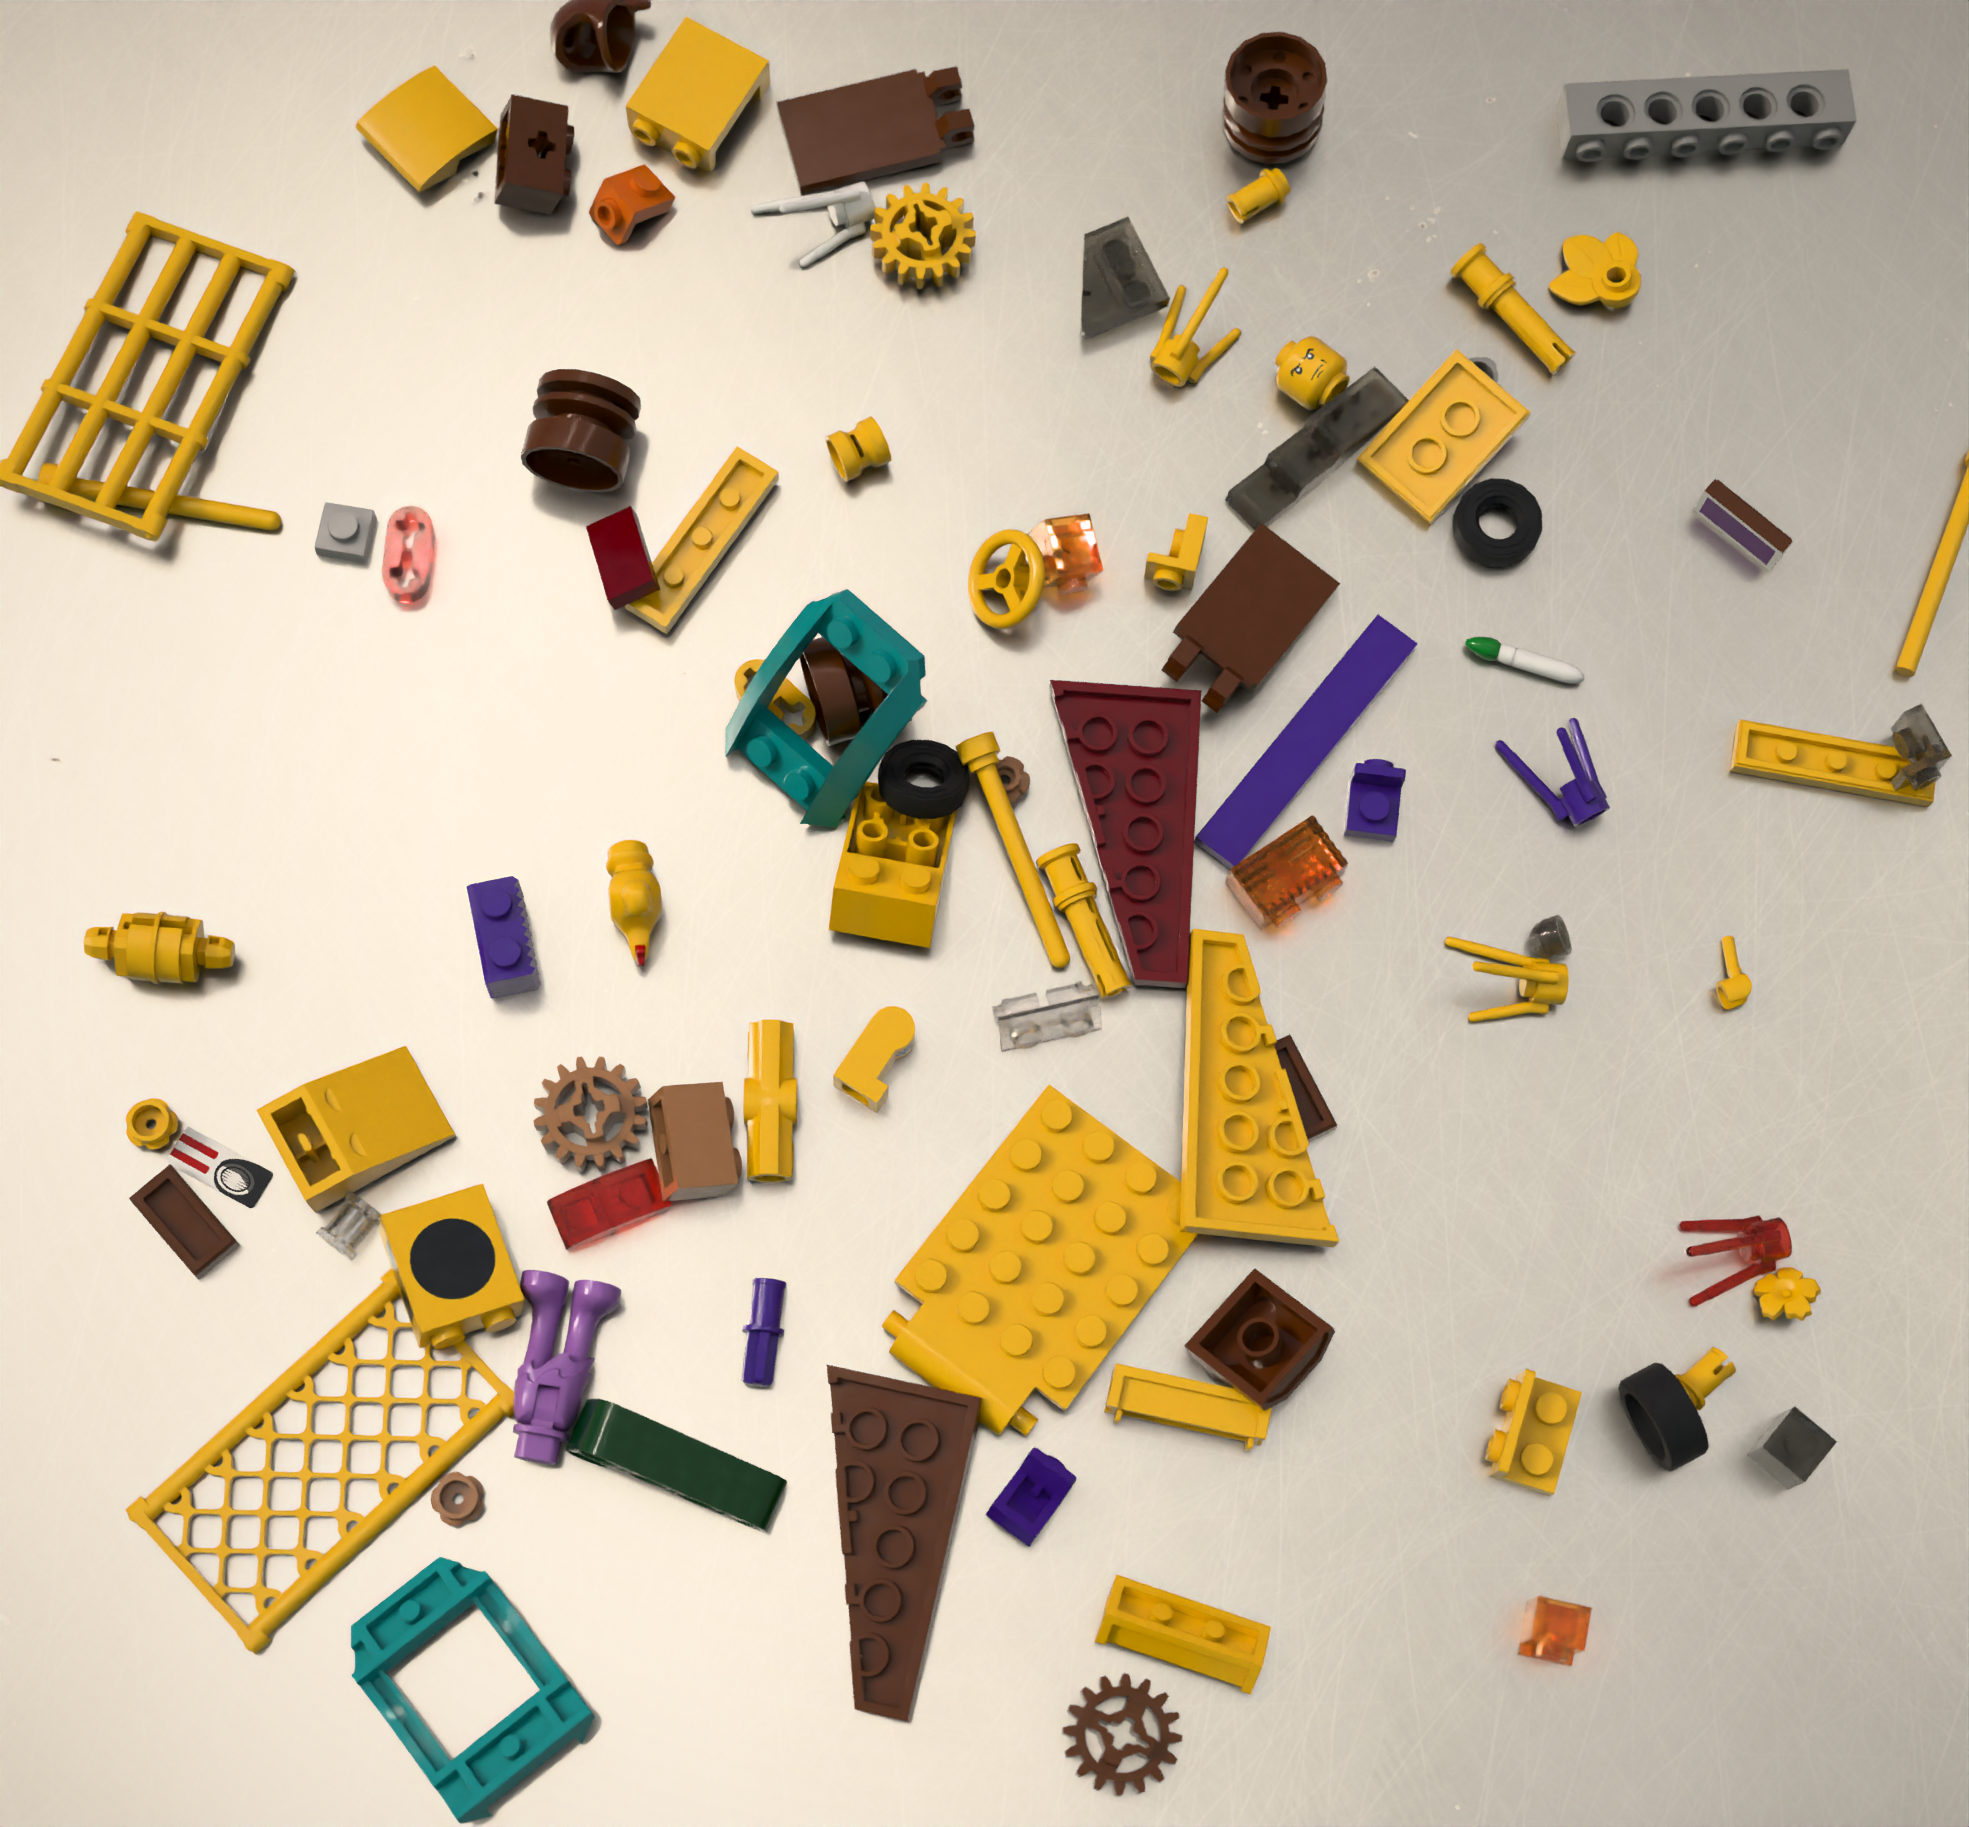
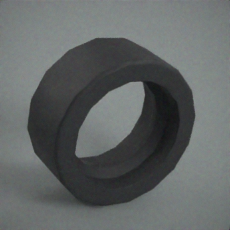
M1653 1363L1621 1380L1618 1389L1625 1413L1644 1448L1664 1470L1674 1471L1706 1453L1709 1444L1702 1419L1686 1390L1668 1368L1663 1364Z

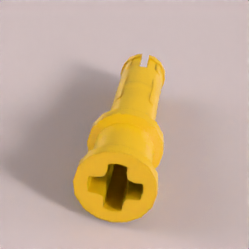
M1483 243L1475 245L1456 262L1450 274L1454 279L1461 278L1479 297L1478 305L1482 309H1493L1549 369V372L1554 375L1560 370L1559 366L1563 368L1567 365L1576 352L1558 336L1515 289V277L1511 273L1504 274L1486 255L1487 247Z
M1077 843L1066 844L1043 854L1036 860L1038 869L1045 870L1056 896L1052 901L1055 908L1059 909L1062 913L1065 912L1073 928L1086 963L1095 979L1101 999H1107L1132 987V984L1125 969H1123L1106 925L1098 911L1094 900L1097 898L1096 892L1098 889L1095 883L1089 882L1078 858L1081 850Z

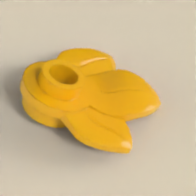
M1616 232L1608 237L1604 243L1596 237L1589 235H1575L1563 241V255L1569 270L1549 283V289L1553 294L1576 305H1586L1600 300L1605 306L1611 308L1625 307L1635 299L1641 289V275L1635 267L1639 253L1635 243L1629 237ZM1621 280V282L1614 283L1611 281Z

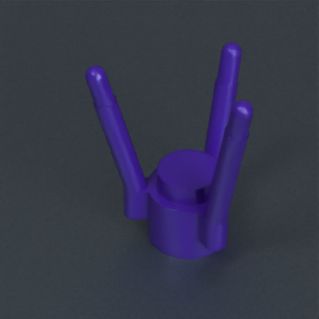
M1576 718L1569 720V727L1576 750L1565 728L1560 727L1556 732L1575 779L1559 788L1563 795L1561 799L1541 781L1504 741H1496V749L1551 806L1558 821L1569 817L1574 827H1577L1610 809L1606 801L1607 796L1599 783L1584 735Z

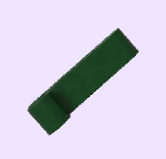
M603 1399L586 1400L565 1449L568 1453L587 1462L607 1469H617L735 1522L765 1533L768 1531L788 1482L767 1470Z

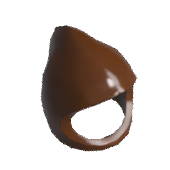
M570 0L556 12L550 26L551 48L557 60L566 69L573 72H621L626 67L633 49L635 13L650 9L651 1ZM585 42H592L596 49L586 59L582 57L583 45Z

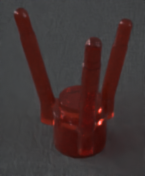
M1757 1215L1744 1219L1682 1221L1679 1224L1682 1231H1739L1735 1238L1690 1246L1686 1249L1687 1256L1709 1255L1739 1249L1741 1256L1746 1262H1754L1753 1265L1692 1296L1689 1299V1304L1694 1307L1721 1295L1757 1275L1776 1271L1775 1261L1789 1258L1792 1253L1790 1233L1787 1225L1780 1217L1762 1220Z

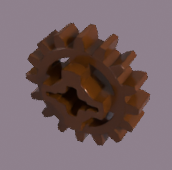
M1127 1673L1121 1675L1118 1687H1112L1107 1676H1103L1099 1679L1100 1692L1098 1694H1095L1086 1686L1080 1691L1083 1700L1086 1702L1084 1707L1070 1704L1067 1712L1076 1718L1077 1721L1076 1725L1062 1728L1063 1735L1075 1738V1745L1064 1752L1065 1756H1079L1083 1763L1078 1767L1075 1774L1078 1777L1086 1775L1090 1771L1095 1774L1093 1789L1099 1791L1106 1781L1113 1782L1114 1795L1122 1796L1125 1784L1131 1782L1135 1791L1140 1794L1145 1792L1144 1777L1147 1775L1157 1783L1165 1779L1158 1767L1161 1762L1170 1765L1176 1764L1177 1758L1167 1749L1169 1744L1181 1742L1182 1735L1169 1732V1724L1175 1722L1180 1717L1178 1712L1164 1713L1161 1707L1169 1696L1164 1692L1152 1698L1148 1694L1151 1681L1145 1679L1136 1689L1131 1687L1130 1676ZM1117 1697L1128 1698L1121 1711L1108 1715L1095 1709L1100 1703L1108 1699ZM1146 1708L1155 1719L1158 1729V1741L1147 1735L1142 1720ZM1124 1720L1128 1721L1131 1724L1129 1733L1136 1738L1135 1741L1143 1744L1145 1747L1139 1744L1126 1743L1120 1750L1116 1749L1112 1745L1115 1737L1108 1732V1728L1099 1723L1105 1726L1117 1727ZM1086 1729L1098 1737L1102 1749L1098 1762L1093 1758L1087 1747ZM1137 1755L1149 1760L1146 1765L1136 1771L1127 1773L1116 1772L1122 1759L1129 1756Z

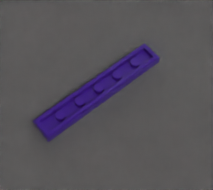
M1377 614L1197 834L1194 842L1235 872L1415 651L1418 643Z

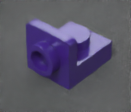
M1369 759L1364 761V763L1355 764L1349 778L1344 836L1394 842L1397 836L1401 788L1406 776L1405 769L1395 768L1392 762L1382 759Z

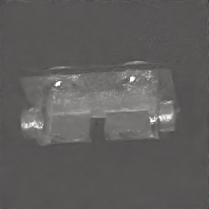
M1082 981L1076 982V984L1046 990L1049 1006L1040 1007L1036 993L1001 999V1005L992 1007L996 1027L999 1026L1001 1051L1005 1052L1018 1048L1028 1049L1040 1043L1066 1037H1081L1089 1032L1102 1030L1099 994L1096 995L1093 984L1084 986Z

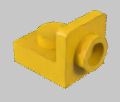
M1189 513L1185 530L1175 528L1169 556L1153 552L1148 553L1144 578L1153 581L1155 586L1164 590L1179 591L1182 588L1192 590L1209 517Z

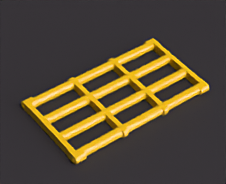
M135 212L125 229L126 238L93 299L89 298L84 306L86 312L51 378L44 380L40 388L42 394L8 458L2 459L0 462V486L131 532L149 541L157 542L168 522L165 517L199 451L205 450L209 442L207 435L241 369L247 368L250 362L248 355L280 293L287 290L295 270L291 266L277 260L256 255L158 220L156 217ZM152 235L176 245L138 315L115 307L113 304L149 236ZM197 251L221 261L183 331L158 321L194 252ZM240 267L265 275L266 278L231 346L227 347L205 339L204 336ZM104 321L130 329L96 395L70 386ZM152 337L176 347L144 409L140 412L115 402L146 343ZM195 353L222 363L189 427L185 428L165 421L162 417ZM61 401L88 410L49 485L22 476ZM111 418L134 428L97 499L93 502L68 493L106 419ZM153 434L180 443L145 513L140 519L115 510V507Z

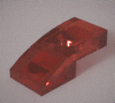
M652 1158L588 1181L547 1201L548 1208L566 1250L611 1236L620 1227L665 1213L672 1206L670 1201L663 1202L659 1173Z

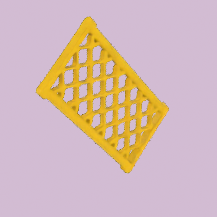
M392 1268L380 1277L383 1282L150 1495L146 1498L139 1496L125 1509L128 1513V1518L132 1522H136L140 1528L150 1535L237 1632V1636L244 1642V1647L254 1654L261 1651L271 1641L269 1635L505 1415L509 1418L514 1415V1392L498 1378L464 1340L453 1345L462 1355V1358L458 1361L433 1360L431 1357L432 1345L425 1347V1355L420 1360H397L394 1358L395 1333L399 1329H412L410 1322H398L396 1320V1311L392 1302L401 1294ZM386 1309V1313L382 1318H376L383 1310ZM369 1323L376 1328L388 1330L387 1354L383 1359H358L356 1357L355 1344L352 1339ZM344 1346L346 1347L343 1354L336 1355ZM329 1360L334 1364L345 1365L348 1368L347 1390L344 1395L339 1397L317 1396L315 1393V1382L311 1376ZM412 1366L423 1368L424 1380L421 1396L418 1398H395L391 1395L392 1372L396 1367ZM357 1367H385V1391L382 1396H354V1372ZM436 1367H457L462 1370L461 1393L457 1398L435 1399L429 1396L430 1372ZM473 1368L498 1393L487 1404L481 1400L467 1397L468 1373ZM303 1383H305V1387L302 1391L295 1392ZM288 1397L293 1401L304 1402L307 1405L306 1428L300 1434H279L274 1429V1418L271 1413ZM318 1403H343L345 1405L344 1430L340 1434L328 1435L315 1434L313 1432L314 1407ZM358 1403H373L383 1406V1427L378 1435H354L351 1433V1415L354 1405ZM417 1404L421 1406V1429L417 1435H390L389 1416L393 1405ZM433 1405H456L460 1409V1419L464 1425L447 1441L427 1434L428 1410ZM478 1409L479 1411L470 1419L471 1411ZM264 1420V1425L262 1428L254 1429L258 1424H260ZM247 1434L252 1438L263 1439L266 1442L265 1466L260 1471H236L234 1469V1460L230 1450ZM302 1440L304 1442V1463L300 1471H273L272 1454L273 1445L276 1441ZM319 1440L342 1442V1467L338 1472L314 1473L311 1471V1446L314 1442ZM373 1441L381 1444L380 1468L376 1473L362 1474L349 1472V1448L353 1442ZM393 1442H415L419 1445V1454L423 1463L406 1479L397 1474H389L386 1470L387 1449ZM439 1447L431 1456H429V1451L431 1448ZM223 1457L222 1464L218 1467H214L213 1465H215ZM206 1472L212 1476L223 1477L225 1480L224 1503L219 1509H195L192 1505V1494L188 1488ZM236 1478H262L264 1482L263 1499L259 1509H232V1483ZM298 1478L301 1480V1504L297 1510L279 1511L270 1509V1484L274 1479ZM313 1479H337L340 1481L339 1506L335 1511H310L308 1509V1487ZM351 1480H376L379 1484V1494L382 1501L365 1517L360 1513L349 1512L346 1509L347 1485ZM393 1484H398V1486L389 1494L390 1486ZM179 1496H182L178 1504H172ZM164 1510L172 1514L182 1515L184 1519L183 1537L179 1546H176L153 1521ZM219 1515L222 1518L221 1542L217 1547L193 1548L190 1546V1525L194 1516ZM258 1516L260 1518V1541L257 1547L253 1549L229 1547L228 1532L229 1522L232 1517ZM285 1516L297 1517L299 1519L298 1544L294 1549H269L267 1547V1525L270 1518ZM312 1517H333L338 1521V1532L342 1538L324 1555L319 1551L308 1550L305 1547L306 1523ZM358 1522L350 1531H348V1526L350 1523ZM233 1554L257 1556V1581L253 1587L232 1588L226 1586V1561L229 1556ZM191 1555H218V1581L214 1586L189 1561ZM271 1555H293L297 1560V1571L300 1577L283 1593L277 1589L266 1588L264 1585L265 1560ZM317 1560L309 1569H307V1564L309 1561ZM230 1593L253 1594L255 1597V1607L259 1615L247 1625L225 1601L226 1595ZM270 1598H275V1600L266 1608L267 1600Z

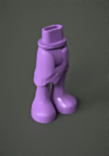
M525 1270L521 1275L520 1288L523 1296L532 1306V1325L524 1363L518 1368L517 1379L515 1380L513 1411L515 1419L519 1424H514L513 1433L518 1435L514 1457L525 1461L557 1465L561 1443H568L569 1434L563 1431H568L574 1423L580 1409L585 1386L592 1375L589 1372L595 1358H588L594 1332L600 1319L617 1308L621 1289L600 1281H575L564 1351L551 1359L561 1313L567 1299L569 1280L558 1274L546 1271Z

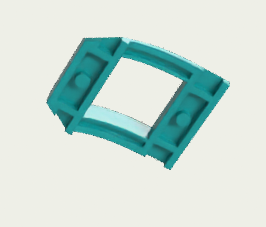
M849 589L831 594L827 598L818 601L813 600L806 605L786 630L748 685L725 728V757L738 749L807 811L800 824L827 827L839 826L845 819L844 813L849 804L857 798L886 751L917 711L926 704L927 699L921 695L920 680L926 676L925 656ZM818 633L888 694L834 766L768 709L769 704L788 673Z
M439 1556L351 1625V1649L354 1651V1673L351 1674L352 1678L394 1731L431 1785L449 1807L456 1821L460 1824L492 1817L493 1815L488 1810V1807L573 1739L576 1738L583 1744L595 1717L485 1570L480 1572L463 1567L460 1562ZM475 1603L539 1688V1691L452 1759L388 1671Z

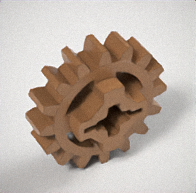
M581 1056L577 1057L576 1060L577 1070L569 1072L562 1064L557 1066L560 1077L557 1083L548 1079L542 1081V1086L547 1092L548 1097L534 1098L533 1104L537 1110L545 1113V1115L534 1119L533 1122L536 1131H549L541 1139L545 1150L554 1148L557 1145L559 1146L555 1156L557 1162L563 1164L570 1156L575 1157L577 1171L583 1172L588 1160H594L599 1171H605L606 1157L612 1155L621 1164L625 1161L622 1151L625 1145L636 1149L640 1146L639 1139L633 1131L647 1129L648 1122L646 1118L636 1113L648 1108L646 1097H633L641 1088L637 1078L629 1079L626 1082L623 1081L626 1073L624 1065L619 1063L610 1072L607 1071L604 1057L599 1056L594 1067H587L586 1062ZM595 1082L609 1085L621 1096H618L617 1093L605 1094L595 1087ZM575 1087L576 1091L566 1104L559 1105L562 1097L571 1088ZM587 1095H590L592 1104H595L598 1111L596 1114L597 1121L594 1122L595 1133H592L590 1124L586 1122L584 1117L586 1113L585 1106H588ZM624 1122L620 1131L612 1139L606 1141V1136L614 1124ZM564 1131L565 1134L575 1132L586 1140L587 1146L569 1141L561 1132Z

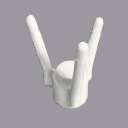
M859 182L829 192L754 204L751 206V212L753 214L774 211L789 213L827 206L834 225L843 224L845 229L801 258L800 266L807 267L850 238L865 234L864 222L874 219L875 207L867 185L864 182Z

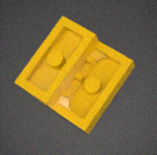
M435 65L420 72L394 89L368 110L356 123V129L419 193L456 174L459 160L495 142L498 128Z

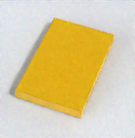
M1456 349L1357 457V463L1426 523L1431 525L1527 421L1531 412Z

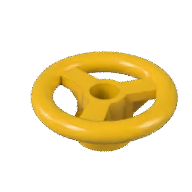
M1008 529L990 536L977 550L968 575V596L975 614L986 625L996 629L1012 628L1023 622L1035 609L1041 597L1045 580L1044 560L1036 542L1022 531ZM1012 544L1004 564L999 565L994 573L984 574L991 556L1002 546ZM995 589L998 593L1003 594L1010 612L998 614L992 611L985 601L983 591Z

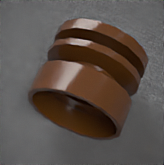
M1285 32L1261 33L1245 40L1231 54L1225 70V96L1223 98L1222 116L1224 133L1235 150L1246 158L1265 164L1287 163L1303 156L1317 142L1323 125L1324 101L1327 89L1326 63L1318 50L1302 37Z
M556 369L545 372L539 379L537 386L538 398L534 401L532 407L533 415L537 420H533L527 427L521 452L522 465L541 479L564 488L584 492H608L618 489L624 483L628 467L630 448L626 442H629L635 436V421L639 418L642 407L640 397L623 383L595 372L578 369Z
M823 637L813 639L799 658L809 698L814 705L816 719L827 745L830 746L853 739L861 730L860 712L868 710L871 717L888 694Z

